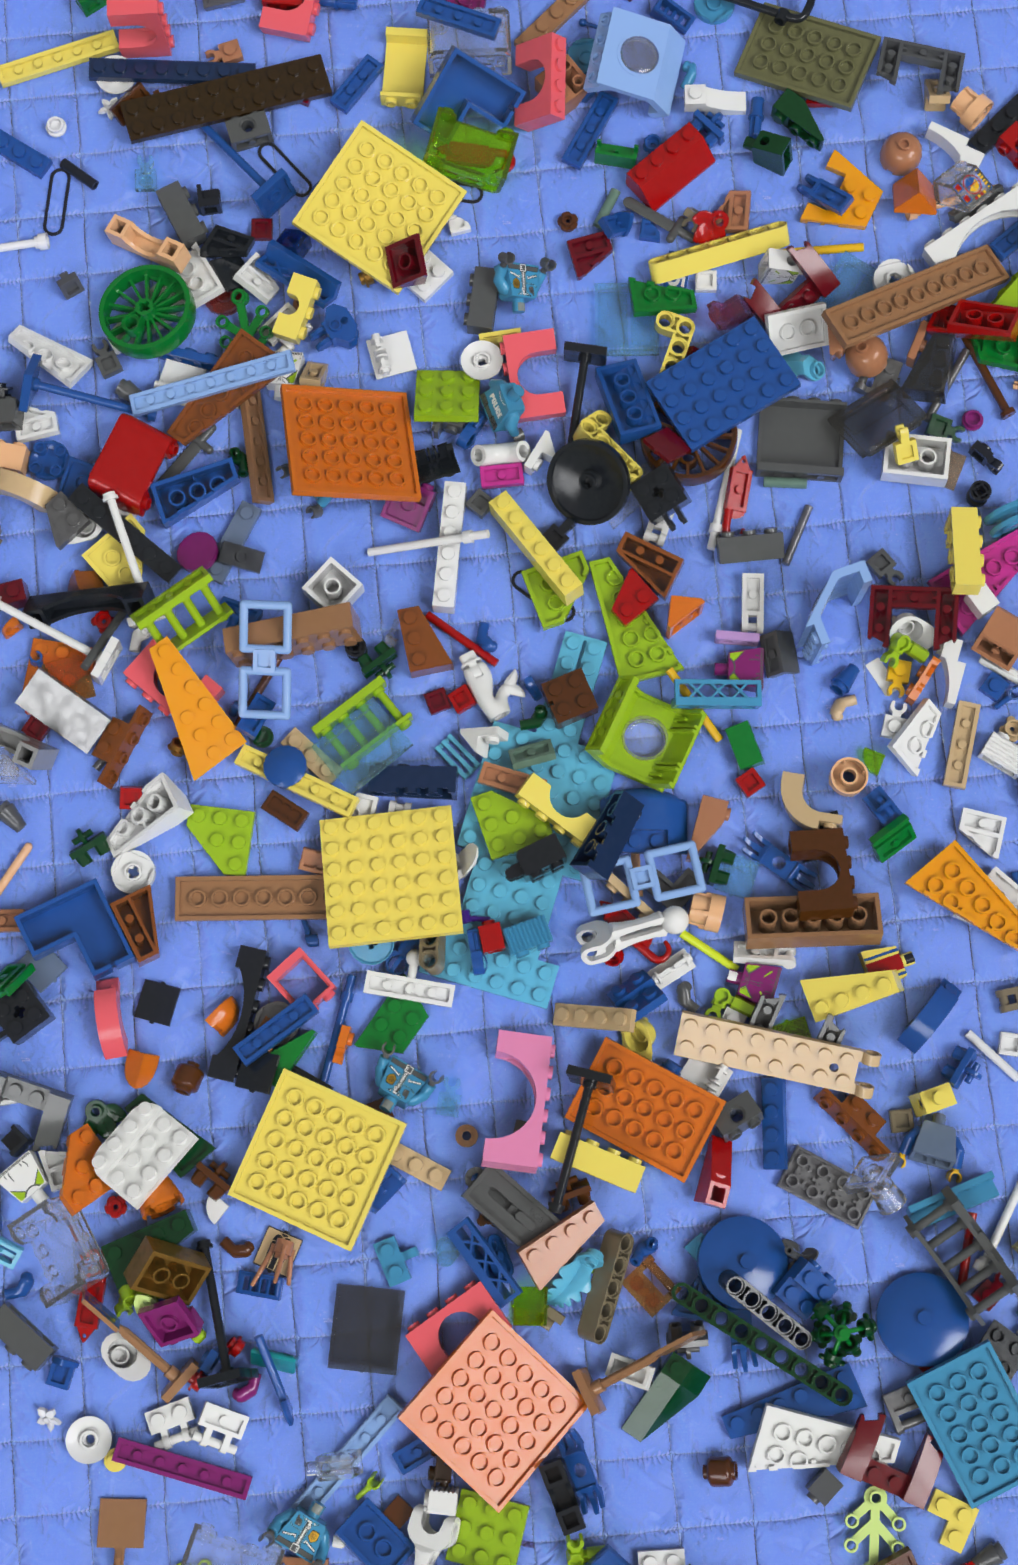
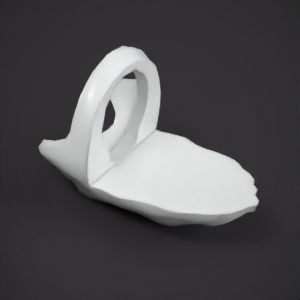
M469 843L459 854L456 853L459 880L466 877L477 863L479 848L474 843Z

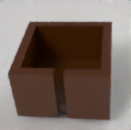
M582 668L541 684L542 695L548 708L550 707V713L557 729L598 713L599 707Z

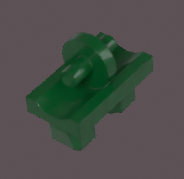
M381 641L374 647L379 657L372 661L369 655L365 653L357 659L362 674L366 679L375 674L376 678L379 675L382 677L385 675L390 679L392 678L390 671L396 667L391 661L398 656L393 647L390 648L385 642Z
M78 828L75 830L78 836L71 841L74 845L83 842V844L70 851L69 856L72 860L76 859L82 867H85L93 861L87 852L94 847L100 856L110 851L106 840L107 835L102 831L88 840L87 838L94 834L92 830L88 829L83 833Z
M719 844L714 861L711 860L713 854L711 851H706L705 858L699 857L703 873L707 874L708 868L712 867L707 885H727L730 873L719 870L721 863L732 866L736 853L725 849L726 845Z

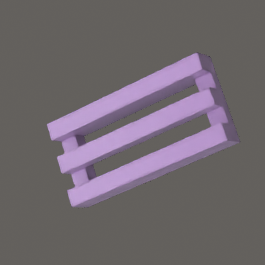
M716 630L714 643L756 647L760 640V633Z

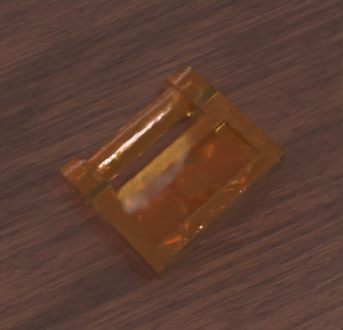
M650 1254L641 1262L640 1266L636 1267L623 1280L622 1285L653 1317L672 1299L670 1290L674 1283L654 1262L655 1258ZM646 1268L668 1290L665 1295L643 1274ZM681 1287L676 1289L675 1295L682 1289Z

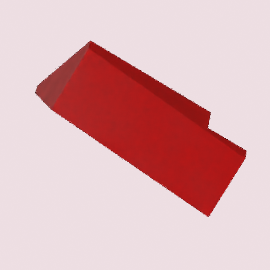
M961 299L957 305H950L934 312L926 327V331L931 336L1016 342L1018 307Z

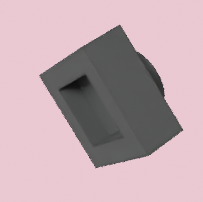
M479 488L465 503V506L482 519L490 511L488 502L493 498Z

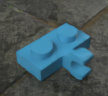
M395 1235L373 1244L390 1287L412 1278L405 1261L420 1255L417 1246L401 1252Z

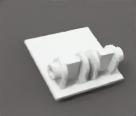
M407 330L386 336L374 333L371 335L372 338L366 341L376 380L417 370Z
M166 359L159 381L155 380L154 388L205 374L207 370Z
M689 1058L680 1076L719 1097L733 1071L722 1063L717 1065Z

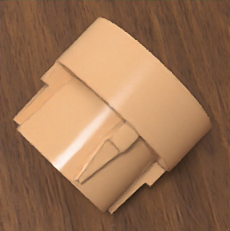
M967 86L953 100L950 109L960 117L959 122L969 131H972L987 116L994 102L984 93L978 95Z
M853 757L842 758L830 770L829 785L839 795L853 797L859 794L866 786L869 776L868 770L859 759ZM851 772L854 775V781H845L843 773Z
M710 892L693 894L688 912L689 924L698 926L699 929L718 933L725 909L726 896Z

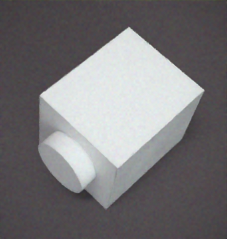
M986 583L984 587H981L978 595H966L963 599L978 620L996 609L1000 604Z

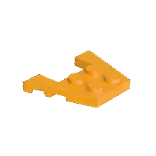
M834 150L826 165V170L844 177L840 189L851 194L854 201L842 216L808 202L800 222L820 223V225L832 224L838 225L841 228L865 230L883 191L838 151Z

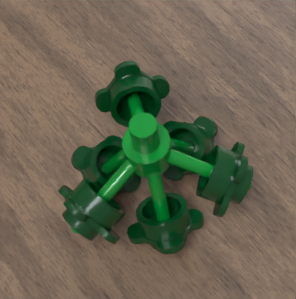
M832 1300L826 1303L820 1301L812 1309L814 1314L810 1318L811 1320L818 1319V1321L814 1322V1328L810 1332L812 1341L816 1342L820 1349H824L827 1343L832 1340V1336L837 1340L834 1348H826L824 1354L819 1353L818 1357L824 1360L823 1363L827 1367L835 1369L837 1366H845V1362L842 1361L843 1357L847 1355L859 1357L861 1355L860 1343L862 1338L867 1337L869 1341L874 1340L873 1334L877 1331L876 1322L874 1319L869 1318L868 1313H863V1318L857 1320L856 1327L848 1328L846 1325L857 1319V1313L853 1312L852 1304L849 1301H844L843 1304L833 1305L832 1307L830 1306ZM831 1314H834L835 1321L831 1318ZM827 1319L834 1327L833 1331L829 1326L823 1325L822 1322Z

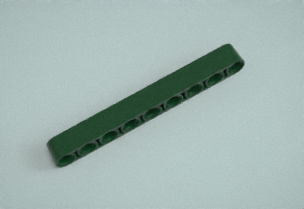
M677 1282L671 1287V1297L677 1303L836 1405L846 1406L852 1401L853 1393L848 1386L684 1282ZM680 1286L686 1287L688 1291L684 1299H678L675 1295L676 1289ZM699 1299H705L707 1302V1308L703 1312H699L695 1308V1303ZM720 1311L725 1312L727 1315V1320L724 1324H717L715 1321V1315ZM739 1324H744L747 1328V1332L743 1337H737L735 1334V1328ZM759 1337H764L767 1341L766 1347L762 1350H758L755 1347V1340ZM778 1350L786 1352V1359L783 1362L775 1360V1353ZM798 1363H805L806 1372L803 1375H797L795 1373V1366ZM820 1375L825 1376L826 1385L822 1388H817L815 1379ZM840 1388L846 1390V1397L842 1401H838L835 1398V1393Z

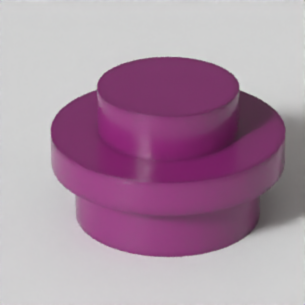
M969 410L962 416V425L969 431H976L983 424V416L977 410Z

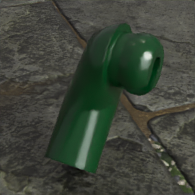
M232 447L229 450V457H232L234 463L238 466V475L243 478L249 475L247 456L238 447Z
M537 705L531 718L519 720L521 731L542 726L548 715L544 705Z

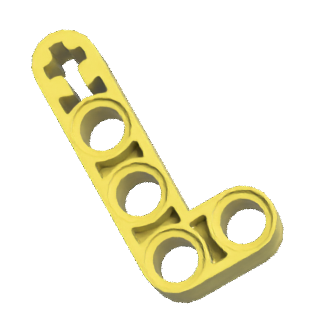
M666 310L658 313L654 324L657 333L671 338L659 373L666 370V366H673L685 358L695 330V324L690 318ZM666 319L670 322V325L664 327L659 321ZM686 326L690 332L682 333L679 327ZM680 346L683 352L675 353L672 347Z
M597 410L582 419L573 434V440L592 438L609 444L624 459L630 474V485L638 481L643 475L642 468L606 433L612 421L609 413Z

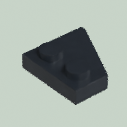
M215 225L200 249V257H247L255 244V238Z

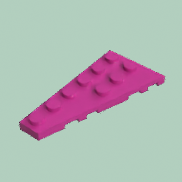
M1018 529L980 550V554H984V566L981 567V571L985 574L986 585L995 597L1018 572ZM950 568L928 580L927 585L929 587H951ZM960 595L957 631L961 637L977 620L963 601L966 595Z

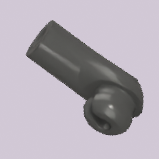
M683 981L676 989L677 1001L686 1010L695 1013L700 1006L691 999L690 990L692 985L688 981Z

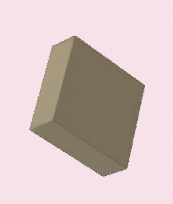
M912 1108L888 1111L891 1133L909 1132L914 1127Z

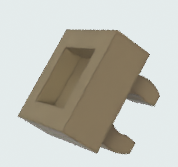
M687 207L683 213L687 218L682 222V226L686 227L690 221L693 222L694 227L691 232L694 233L698 225L694 223L692 217L699 211L693 207Z
M546 1304L541 1313L546 1315L541 1327L549 1331L554 1322L561 1325L566 1317Z

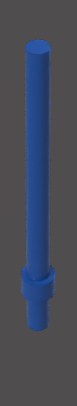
M348 974L344 991H341L339 1000L341 1002L320 1080L327 1084L333 1066L332 1060L342 1025H344L349 1003H352L354 997L352 992L357 976Z

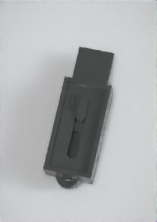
M473 1167L466 1172L464 1180L468 1188L461 1197L517 1247H522L560 1221L502 1169ZM478 1173L477 1177L471 1181L472 1176ZM580 1247L565 1265L571 1263L576 1254L580 1253L583 1248Z

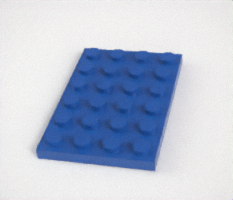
M753 316L646 381V386L678 434L682 437V440L690 447L691 453L800 388L801 383L758 320Z

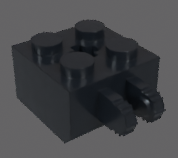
M666 462L630 485L631 491L652 524L657 525L665 520L673 532L676 530V525L671 520L670 515L675 512L680 522L683 524L688 522L681 508L692 501L674 470ZM659 491H664L662 498L657 497Z
M555 832L518 850L516 855L517 863L506 869L505 879L509 882H515V880L517 881L524 877L526 882L532 881V883L543 879L545 873L549 871L555 873L563 869L567 856Z
M27 981L11 996L6 994L0 998V1025L3 1028V1031L0 1032V1042L9 1037L13 1044L20 1045L56 1019L33 985ZM21 1009H25V1011L23 1012L24 1017L19 1016V1011Z

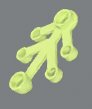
M873 1485L865 1490L864 1502L852 1513H848L844 1517L845 1524L853 1529L859 1525V1519L870 1510V1520L852 1537L846 1538L843 1542L845 1550L849 1553H854L858 1549V1544L869 1535V1560L864 1565H874L878 1562L879 1534L890 1546L892 1553H895L894 1546L896 1544H900L902 1548L905 1547L881 1523L880 1510L891 1521V1526L895 1531L901 1532L906 1528L905 1520L897 1516L889 1507L885 1490ZM874 1494H879L880 1499L878 1502L872 1501ZM851 1516L856 1519L853 1525L848 1524V1518ZM896 1520H902L900 1528L895 1527L894 1523ZM849 1541H854L855 1547L853 1549L847 1548Z

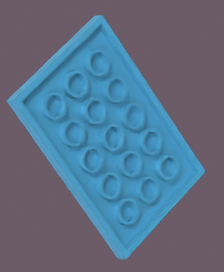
M988 1339L905 1381L972 1509L1018 1486V1394Z

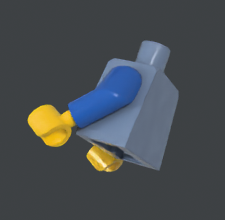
M934 1113L932 1121L924 1120L921 1125L914 1126L904 1136L898 1149L900 1153L892 1158V1163L894 1165L897 1158H902L903 1164L901 1168H904L906 1165L905 1156L909 1155V1160L948 1170L946 1179L951 1182V1176L957 1174L956 1183H960L962 1175L959 1173V1169H962L965 1150L959 1137L956 1136L955 1128L945 1125L946 1116L942 1113Z

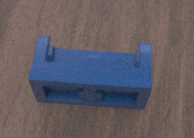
M391 1164L371 1206L370 1211L376 1214L407 1182Z

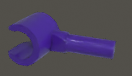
M462 910L463 924L490 920V917L471 916L470 910Z

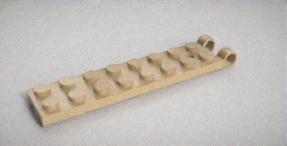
M685 1010L682 1011L673 1054L717 1065L722 1063L727 1067L854 1094L863 1099H872L874 1086L866 1082L855 1081L858 1064L861 1062L867 1066L879 1067L882 1056L879 1052L873 1050H865ZM835 1063L839 1068L836 1071H832L830 1069L831 1064Z

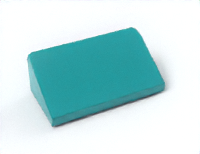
M258 1347L252 1348L250 1363L265 1367ZM269 1350L278 1371L291 1374L296 1372L298 1356Z

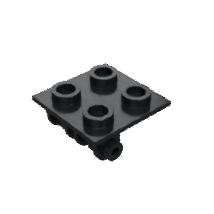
M445 442L437 445L439 453L436 452L435 445L432 446L434 450L432 455L427 447L428 456H426L425 449L415 451L420 484L430 483L442 477H451L461 472L452 443L447 444Z
M994 1319L979 1343L987 1339L990 1341L1011 1381L1018 1370V1335Z

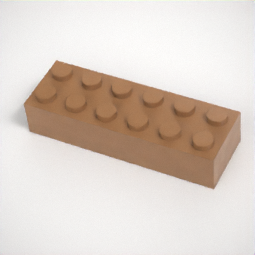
M346 602L292 614V651L290 654H277L276 659L287 660L295 655H311L319 650L331 651L338 646H354L357 642L363 641L360 618L351 603ZM283 616L248 623V644L283 645ZM239 625L223 628L224 647L227 656L237 668L252 666L253 653H242L239 650Z
M879 893L853 894V896H857L858 909L854 910L853 918L809 921L798 920L797 896L744 897L742 910L746 949L880 945L883 937V925Z

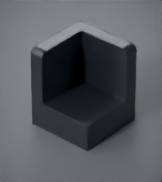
M196 184L198 203L202 216L223 213L220 190L211 189L203 191L201 184Z
M13 1124L10 1127L12 1130L1 1141L10 1150L9 1154L11 1156L18 1157L34 1140L20 1125Z

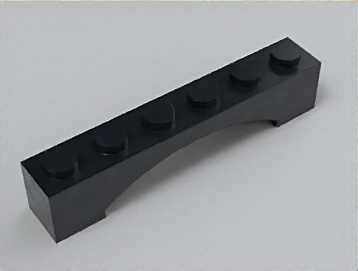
M149 582L35 595L29 597L22 612L49 626L61 619L92 611H120L127 613L130 617L135 611L153 600L155 595Z
M240 945L235 967L240 969L243 978L244 1001L242 1013L237 1028L228 1044L218 1055H212L207 1074L208 1077L236 1083L242 1061L232 1047L254 1031L253 1015L254 1013L257 1014L259 1010V992H263L266 979L263 978L264 972L269 970L271 964V957H268L269 952Z

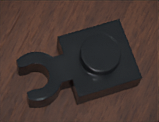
M979 440L971 446L968 452L982 466L986 465L994 475H997L1004 466L1000 460L993 457L994 453L991 452V448Z

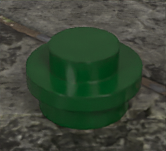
M262 726L255 740L252 741L257 747L266 748L273 742V732L270 728Z

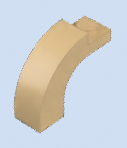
M0 468V495L13 497L40 512L47 513L45 505L58 492L30 477Z
M783 771L781 778L782 802L788 816L795 824L804 830L819 829L820 826H823V829L842 828L843 815L816 811L807 805L803 798L805 774Z

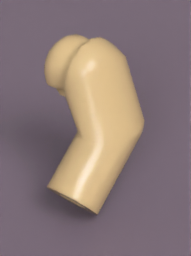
M855 694L841 697L834 701L830 708L832 720H842V713L845 708L857 705Z

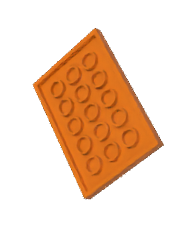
M605 1037L589 1069L613 1075L616 1087L614 1093L599 1089L592 1091L583 1128L685 1183L727 1101L616 1041ZM582 1085L579 1087L564 1117L572 1122H575L584 1089Z

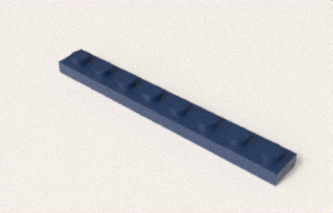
M89 58V81L197 84L255 70L256 63Z

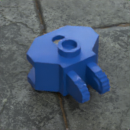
M336 304L328 306L326 308L325 320L321 322L322 326L309 335L311 341H315L324 335L327 336V338L316 345L317 351H323L332 345L333 347L341 346L347 349L357 346L358 326L347 308Z

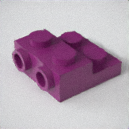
M422 483L420 485V502L386 500L380 516L419 533L422 530L428 512L431 511L438 492L433 490V485Z
M179 1295L142 1307L138 1312L139 1318L160 1347L174 1345L188 1338H195L200 1335L204 1324L193 1306L187 1307Z

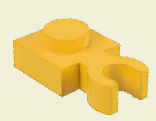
M899 660L896 668L888 666L886 681H890L892 684L887 689V696L892 694V689H897L899 691L898 698L903 697L905 689L902 684L907 685L909 683L912 662Z

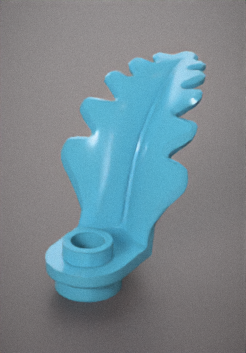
M800 352L782 355L796 377L803 375L811 381H818L825 375L824 364L811 355H802Z
M588 1248L586 1252L576 1254L573 1262L559 1269L558 1273L561 1278L552 1281V1285L555 1287L547 1290L549 1293L545 1294V1303L551 1304L554 1307L558 1305L560 1308H563L564 1303L568 1307L572 1305L571 1299L580 1302V1292L589 1293L591 1291V1272L593 1269L600 1268L604 1264L603 1253L597 1249Z

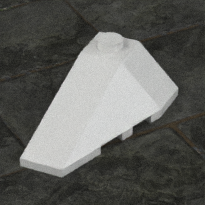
M160 773L145 785L140 799L132 803L128 815L125 819H121L107 837L106 840L114 858L174 828L194 813L186 795L165 773Z

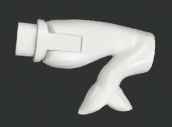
M474 650L459 657L462 664L461 670L464 673L467 685L475 701L491 723L504 718L511 712L508 704V697L510 695L526 697L524 690L517 685L518 673L516 669L505 679L494 697L492 674L481 657H477Z

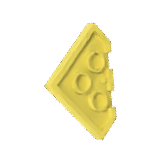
M131 513L125 517L129 523L145 535L146 530ZM105 534L81 555L108 586L135 583L122 544L110 534ZM135 556L142 576L143 562Z

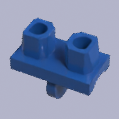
M697 109L693 113L694 119L690 123L699 132L704 130L707 133L704 139L709 149L717 143L721 146L725 142L723 139L724 133L721 131L725 127V124L721 122L723 114L718 112L714 115L708 112L705 116Z
M880 785L862 798V801L883 827L903 814Z
M956 1046L952 1053V1058L960 1062L957 1069L949 1064L944 1066L941 1075L950 1082L953 1088L958 1090L963 1080L970 1085L973 1078L977 1080L982 1078V1075L977 1072L981 1065L977 1062L974 1063L978 1056L975 1053V1049Z

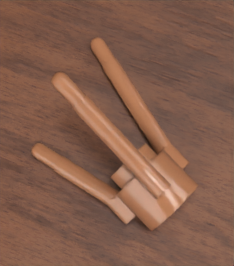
M277 1238L276 1244L271 1243L270 1250L256 1272L250 1286H255L273 1253H275L274 1257L279 1259L273 1283H277L283 1261L288 1259L286 1284L290 1286L293 1258L296 1251L293 1249L295 1243L283 1238Z

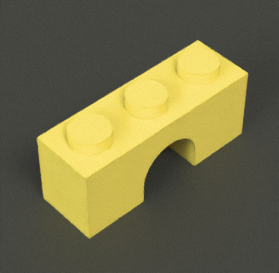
M293 272L286 292L290 298L299 301V307L293 314L278 313L272 330L276 338L297 345L300 344L301 340L305 339L307 322L314 315L315 309L313 306L315 300H319L322 291L318 280Z

